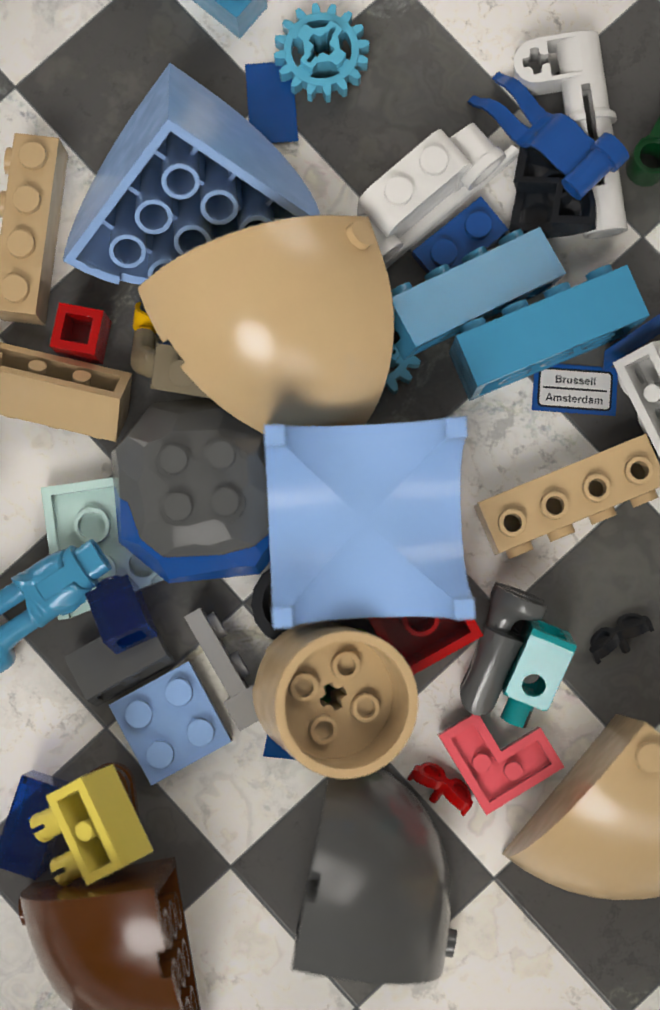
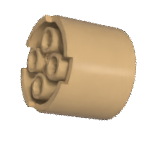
M319 621L296 625L286 630L265 650L266 654L260 663L255 685L252 687L256 715L268 736L306 768L330 778H358L369 775L386 766L404 748L416 723L418 692L410 667L402 655L389 643L344 624ZM327 684L335 688L330 692L331 701L328 703L320 699L325 695L324 686Z

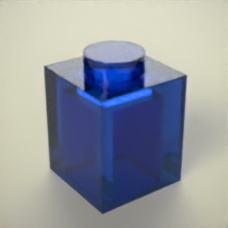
M128 574L105 578L97 584L95 589L85 593L102 641L116 655L158 636L140 587Z

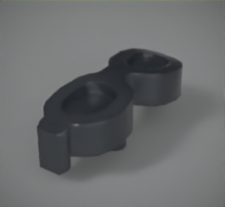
M636 613L624 614L618 618L616 627H604L592 635L589 651L593 660L598 665L601 662L600 659L610 654L618 645L622 653L630 652L631 649L626 639L655 630L647 616H641Z

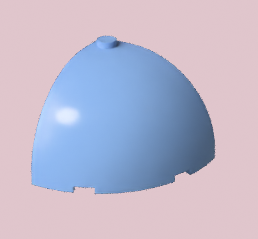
M169 63L125 125L96 174L71 228L63 261L84 273L119 285V281L141 285L152 274L169 262L209 241L255 225L287 218L320 215V212L304 181L285 157L261 132L221 98Z

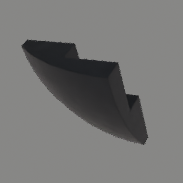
M531 146L527 148L520 147L513 181L516 195L509 232L522 229L525 234L541 227L546 238H558L595 230L597 227V207L592 189L581 200L573 198L561 183V180L565 177L563 173L537 149Z

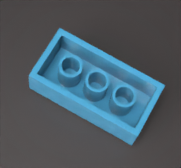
M611 264L602 266L588 273L585 276L587 281L571 288L569 282L561 283L543 293L545 298L529 305L526 299L520 300L502 309L503 316L495 320L486 322L484 317H480L460 326L459 330L461 333L455 336L449 355L469 401L623 338L635 331L650 315L628 265L613 270Z

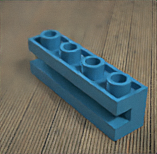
M541 227L525 234L522 229H517L498 241L500 246L490 251H487L485 246L479 247L465 255L461 259L463 263L450 269L448 264H444L424 276L426 281L412 287L410 282H406L392 289L394 326L401 337L395 346L403 361L461 333L459 327L480 317H484L487 320L502 313L501 310L520 300H528L556 284L566 274V271Z

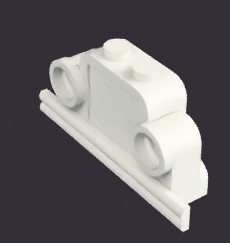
M475 123L467 125L450 138L442 129H438L375 181L358 199L357 216L369 217L386 269L512 163L519 154L518 149L512 144L503 152L498 146L495 147Z

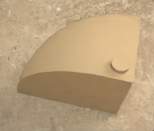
M313 215L281 219L248 227L209 241L177 257L152 274L137 288L144 308L163 343L169 340L185 362L180 366L185 374L222 409L263 434L264 425H365L380 400L392 357L394 310L388 273L369 217Z
M616 714L502 854L524 871L568 892L609 900H642L660 897V733L647 722Z

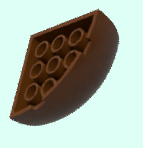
M175 857L127 865L89 885H86L83 877L74 880L67 886L59 885L55 879L31 883L20 893L18 909L21 923L23 926L26 925L31 944L45 976L55 992L71 1010H201Z

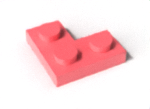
M470 714L437 734L486 815L564 768L563 763L541 727H536L502 749L499 748L485 723L478 715Z

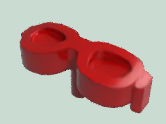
M426 762L416 765L408 775L407 780H414L425 787L434 789L429 797L430 802L434 804L444 795L453 806L461 811L462 816H465L473 804L468 786L458 778L448 779L443 768L435 763Z

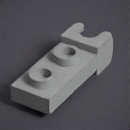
M198 608L184 617L230 696L228 700L224 701V705L239 731H242L259 721L252 696V687L255 684L249 687L244 679L250 675V672L238 651L232 654L228 652L221 639L228 634L215 612L207 615L204 608Z

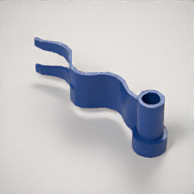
M497 72L492 79L498 85L504 87L516 100L525 117L532 125L530 128L521 123L504 105L496 100L479 98L473 95L467 101L471 106L482 109L491 115L508 137L517 145L524 148L531 146L540 151L565 175L561 183L564 189L577 200H581L607 173L616 172L629 160L627 149L614 135L604 132L596 141L593 140L569 116L563 113L551 114L539 105L528 89L519 80Z

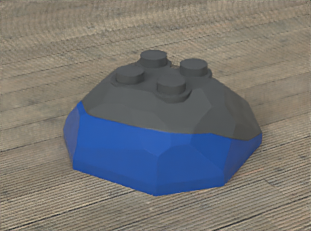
M204 397L151 403L111 451L119 543L169 584L261 574L270 563L264 434L239 421L222 409L211 398Z

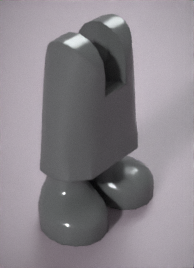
M495 582L491 591L487 619L483 621L481 628L484 636L478 640L473 658L460 685L461 702L469 713L481 716L489 713L495 707L511 665L523 644L522 637L512 631L511 628L519 620H541L548 608L544 605L543 599L513 586Z

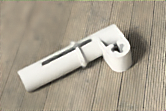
M580 30L534 38L525 41L518 47L514 55L513 78L519 80L532 95H544L562 91L565 115L574 120L587 135L588 129L583 96H588L594 140L596 141L604 132L614 135L612 124L617 121V115L609 107L600 40L597 31ZM557 53L560 74L552 76L548 56L549 54ZM538 61L539 68H542L541 73L533 74L532 68L529 67L530 62ZM619 169L616 172L607 173L600 180L601 185H595L592 188L597 207V227L595 230L583 233L585 239L611 237L628 230Z

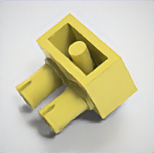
M113 764L82 776L45 796L50 807L35 813L30 819L31 829L42 824L45 826L44 829L34 833L35 837L41 842H48L55 836L63 833L70 851L55 856L50 862L51 873L61 868L65 869L64 873L54 877L55 881L62 886H67L80 877H83L86 885H89L154 852Z

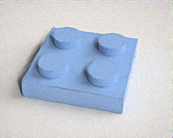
M191 661L182 664L109 704L151 786L233 741Z

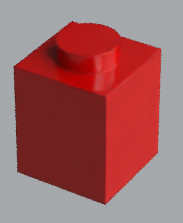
M59 302L50 347L58 356L103 365L112 321L104 310Z

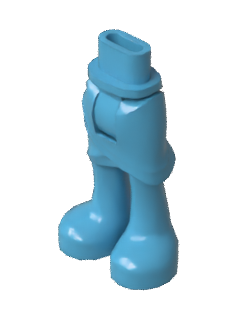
M90 539L78 548L71 545L66 549L42 558L25 571L11 578L13 582L0 590V616L24 600L27 607L25 611L0 626V673H3L14 664L16 659L14 646L38 627H44L57 616H64L74 612L81 604L86 602L87 595L91 589L98 586V578L112 569L108 559L93 539Z

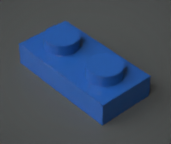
M480 196L412 251V256L427 274L444 264H448L450 269L462 264L461 259L473 250L485 246L487 250L507 235L509 229Z

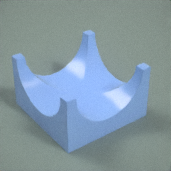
M446 417L418 422L348 426L264 425L273 628H293L296 625L311 622L372 617L475 619V601L467 580L461 525V462L463 446L467 438V417Z

